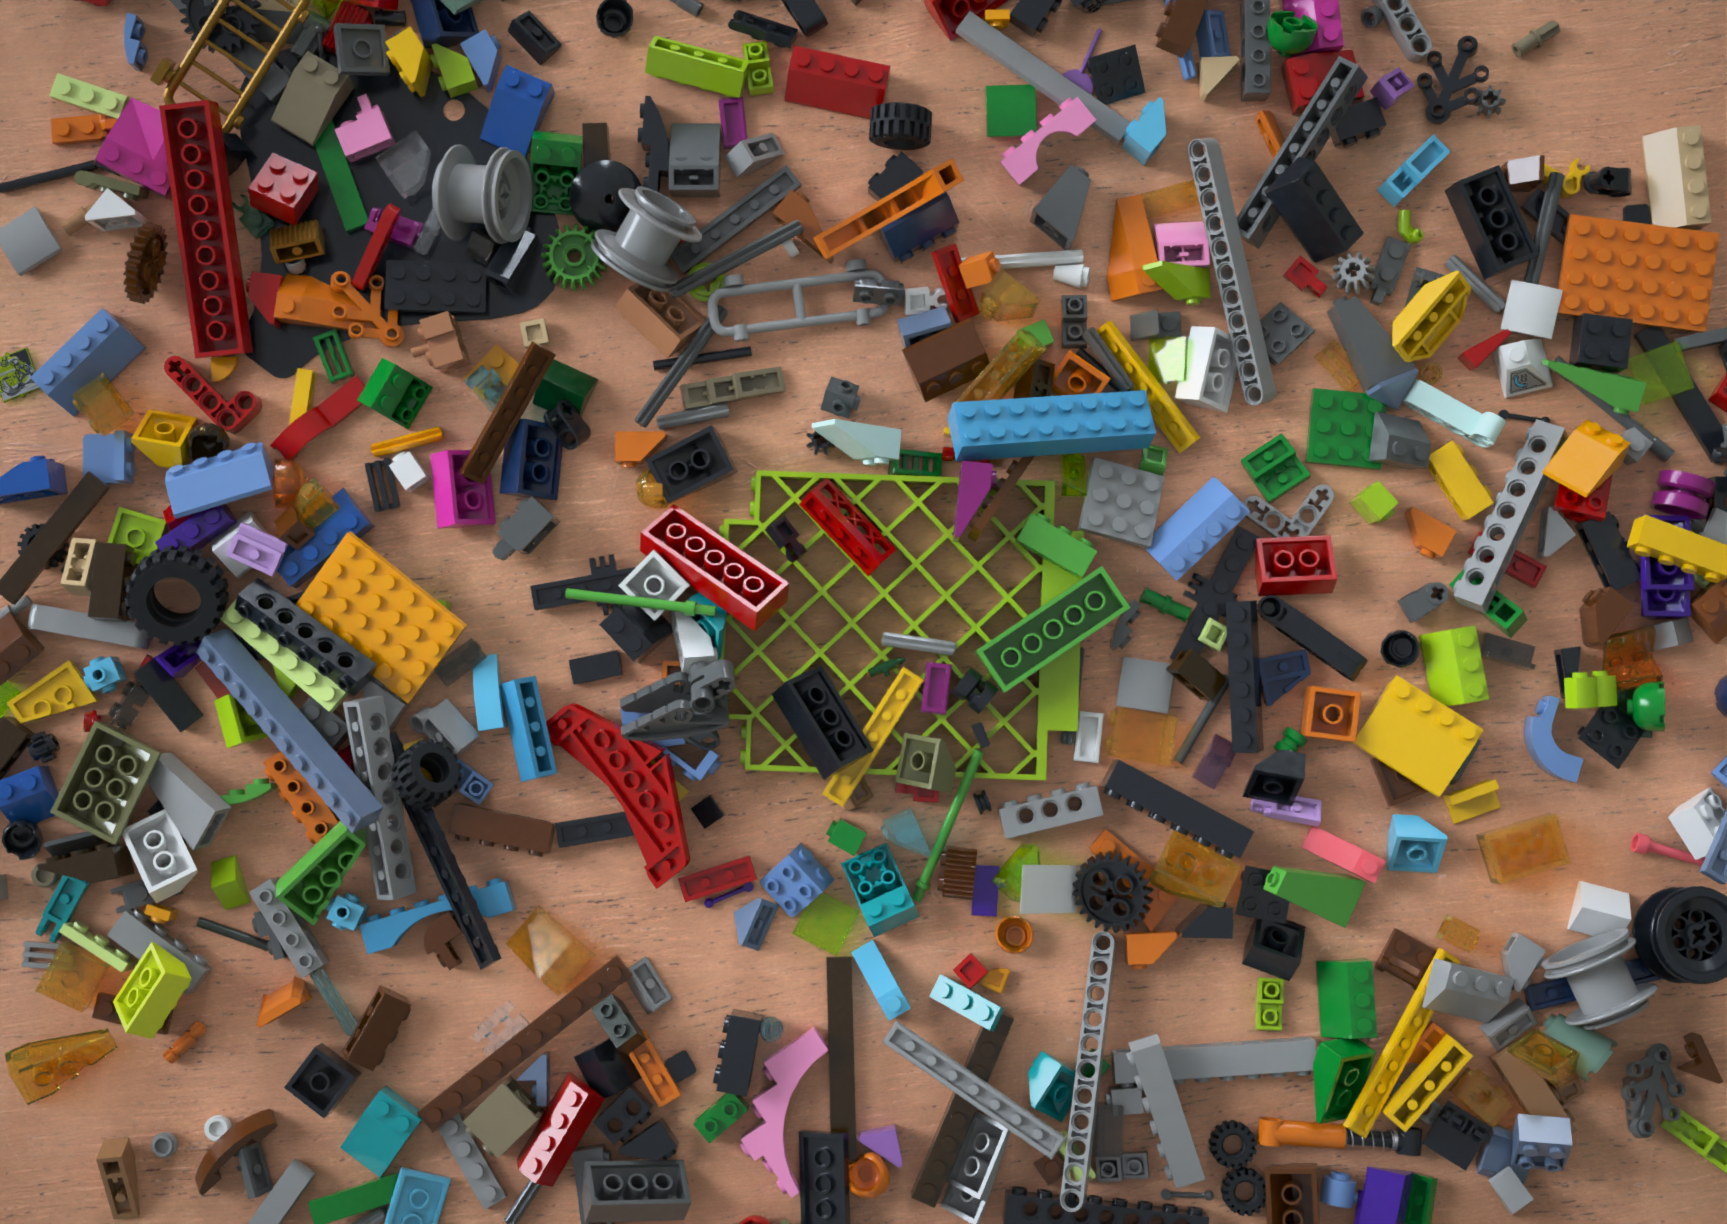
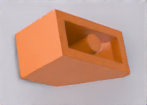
M615 432V462L621 464V468L627 469L636 468V464H643L667 440L666 432Z
M1415 507L1408 508L1405 516L1414 547L1421 550L1420 554L1430 560L1443 557L1457 531Z
M1174 930L1124 932L1125 963L1132 965V969H1146L1147 964H1154L1177 938V932Z

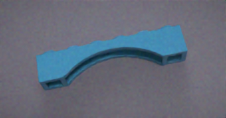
M501 878L486 881L487 887L477 889V885L469 887L481 915L490 918L517 909L509 880L502 882ZM446 895L438 896L439 901L430 904L428 899L413 903L415 908L405 911L404 906L390 910V916L381 918L380 914L365 918L367 923L359 926L367 954L396 946L404 934L423 918L434 913L452 910Z

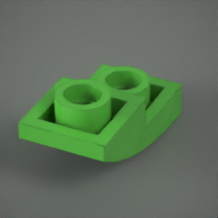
M269 778L254 779V784H246V794H244V789L229 790V795H221V798L229 805L249 802L274 791L277 788V783H269Z

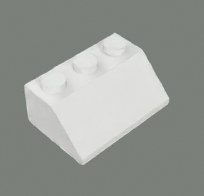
M1191 326L1181 374L1176 388V399L1189 405L1223 413L1228 412L1238 369L1230 334L1216 327Z
M165 809L125 828L122 836L149 894L156 903L179 893L198 873L178 828Z

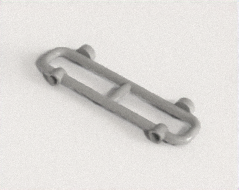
M865 259L847 261V272L747 285H744L742 274L723 277L725 287L715 290L708 299L709 322L717 334L726 337L734 336L735 341L749 340V334L856 321L857 326L872 324V318L884 315L889 306L880 304L872 309L864 308L855 311L806 317L802 288L851 282L855 279L859 280L860 277L877 279L878 285L881 286V281L887 279L877 270L866 269ZM788 289L793 291L796 318L754 324H738L731 327H724L719 321L717 303L721 298Z

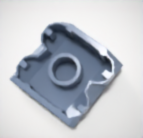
M1493 1125L1488 1133L1491 1136L1490 1141L1487 1144L1482 1143L1476 1157L1477 1173L1492 1178L1509 1166L1521 1183L1524 1184L1529 1170L1511 1167L1513 1132L1501 1126Z

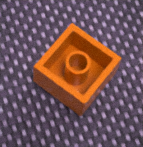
M1305 686L1300 734L1304 737L1355 742L1361 692Z

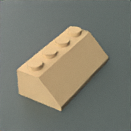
M1701 125L1675 127L1642 136L1651 225L1690 230H1701L1711 223Z

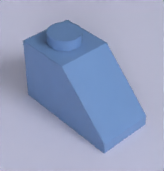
M485 29L463 41L460 45L487 92H490L493 89L501 61V56L498 52L501 46L495 35L489 36Z

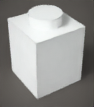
M402 452L392 459L393 463L389 465L404 489L410 493L431 479L411 452Z

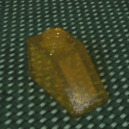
M315 477L295 493L293 506L297 509L299 518L313 529L340 508L333 495Z

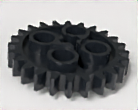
M180 0L186 5V8L179 10L180 13L186 15V18L180 21L184 25H189L184 31L187 34H193L191 37L193 42L219 0H213L212 4L208 6L204 5V0ZM239 0L263 16V13L256 10L262 6V3L253 0ZM228 5L225 10L226 12L223 13L221 18L229 24L234 20H238V30L247 36L250 34L258 36L254 26L261 27L262 24L256 20V17L238 5ZM218 22L208 40L223 50L227 48L232 54L235 52L234 46L244 50L242 42L246 40L229 31L223 25V35H220L221 24ZM204 44L202 49H205L208 45ZM208 46V51L214 53L215 49Z
M1112 851L1105 853V857L1102 852H1099L1096 855V859L1091 856L1087 859L1088 863L1084 862L1080 866L1081 870L1075 873L1079 880L1074 881L1072 885L1079 889L1074 891L1072 895L1080 898L1075 902V905L1083 906V909L1079 912L1080 915L1087 913L1089 915L1086 920L1087 922L1094 919L1095 928L1103 924L1105 932L1111 926L1114 933H1117L1120 928L1126 932L1130 926L1135 928L1139 924L1138 921L1142 922L1146 918L1144 913L1147 914L1151 910L1147 904L1152 903L1154 899L1147 895L1152 893L1154 889L1146 886L1151 881V878H1144L1142 876L1147 871L1146 869L1140 871L1137 869L1139 861L1134 864L1130 863V855L1122 859L1120 851L1114 857ZM1099 872L1106 876L1107 882L1100 879ZM1122 878L1129 880L1131 888L1123 884ZM1095 896L1102 899L1103 905L1096 902ZM1119 902L1126 905L1127 911H1123L1120 908Z

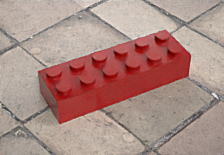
M675 504L641 531L640 552L648 556L655 550L690 584V587L754 631L761 627L788 601L789 582Z

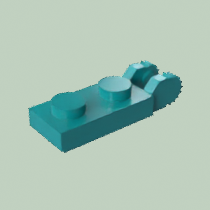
M63 875L41 915L43 918L35 934L43 936L51 921L56 923V926L50 935L49 941L56 943L62 935L59 930L64 923L70 922L91 882Z

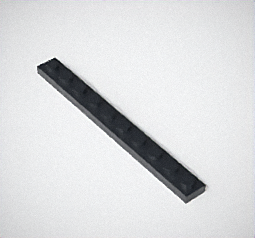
M393 732L390 733V740L394 754V763H396L397 757L405 752L397 733ZM403 797L401 799L480 970L491 966L502 959L498 947L493 941L488 926L478 909L477 902L473 898L466 879L456 862L455 855L449 847L445 834L435 817L434 810L432 808L425 809L424 806L421 809L415 808V804L408 805Z

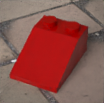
M1353 50L1310 53L1285 60L1281 67V72L1292 115L1304 112L1339 56L1356 64ZM1363 88L1360 89L1354 100L1365 97Z

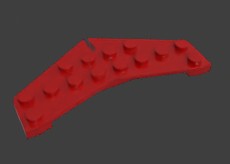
M577 703L568 704L560 709L546 722L550 742L554 746H561L602 780L612 791L625 811L647 864L644 868L648 878L655 888L658 889L690 862V853L670 753L652 765L651 762L666 750L664 747L652 741L625 740L621 736L622 726Z

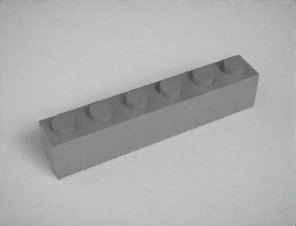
M1158 1034L1129 1042L1131 1052L1126 1054L1131 1068H1137L1138 1075H1135L1134 1078L1138 1090L1144 1089L1146 1097L1142 1098L1145 1112H1151L1153 1120L1149 1121L1153 1136L1159 1135L1161 1142L1156 1145L1161 1159L1165 1157L1167 1159L1168 1165L1164 1166L1168 1181L1174 1180L1177 1189L1206 1180Z

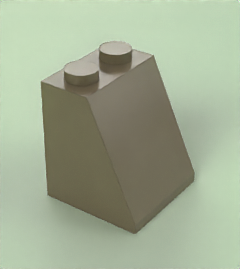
M510 1075L463 1123L466 1125L465 1130L473 1138L478 1137L483 1142L482 1147L490 1156L495 1155L499 1158L541 1117L545 1110L541 1106H536V1101Z

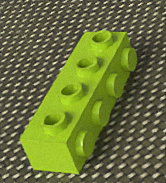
M654 35L648 46L645 73L651 74L656 78L674 80L682 85L696 86L704 91H715L727 97L740 98L746 84L749 60Z

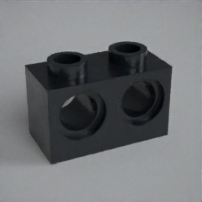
M632 1083L593 1123L613 1144L618 1140L623 1143L633 1133L631 1128L637 1122L642 1125L652 1115L649 1110L653 1104ZM637 1101L640 1104L641 1110L637 1113L631 1112L628 1109V1102ZM614 1118L619 1119L622 1123V1129H612L609 1124L610 1120Z

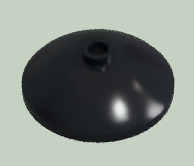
M612 160L592 162L583 167L573 179L569 192L571 210L577 221L583 227L587 226L589 231L604 229L617 233L630 210L620 199L618 191L621 188L636 190L638 186H641V183L635 173L622 163ZM611 194L613 201L607 204L605 196Z

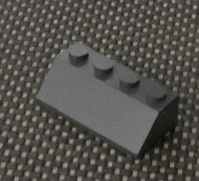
M684 1160L585 1161L582 1190L585 1223L684 1220L691 1205Z

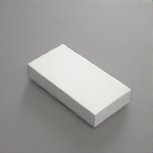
M1078 711V731H1076L1074 761L1099 763L1103 713Z

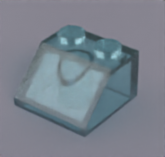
M910 807L882 819L884 825L880 826L886 841L891 839L893 844L927 857L932 855Z

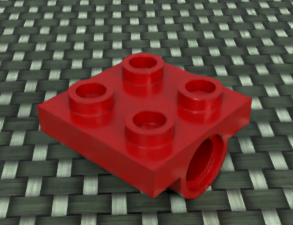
M1613 474L1587 498L1557 482L1553 510L1564 512L1565 518L1576 522H1584L1589 519L1602 522L1606 517Z

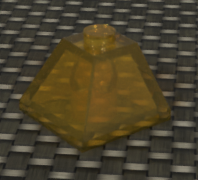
M1536 1028L1509 1046L1507 1050L1508 1053L1536 1074L1559 1087L1574 1077L1580 1054L1575 1049Z

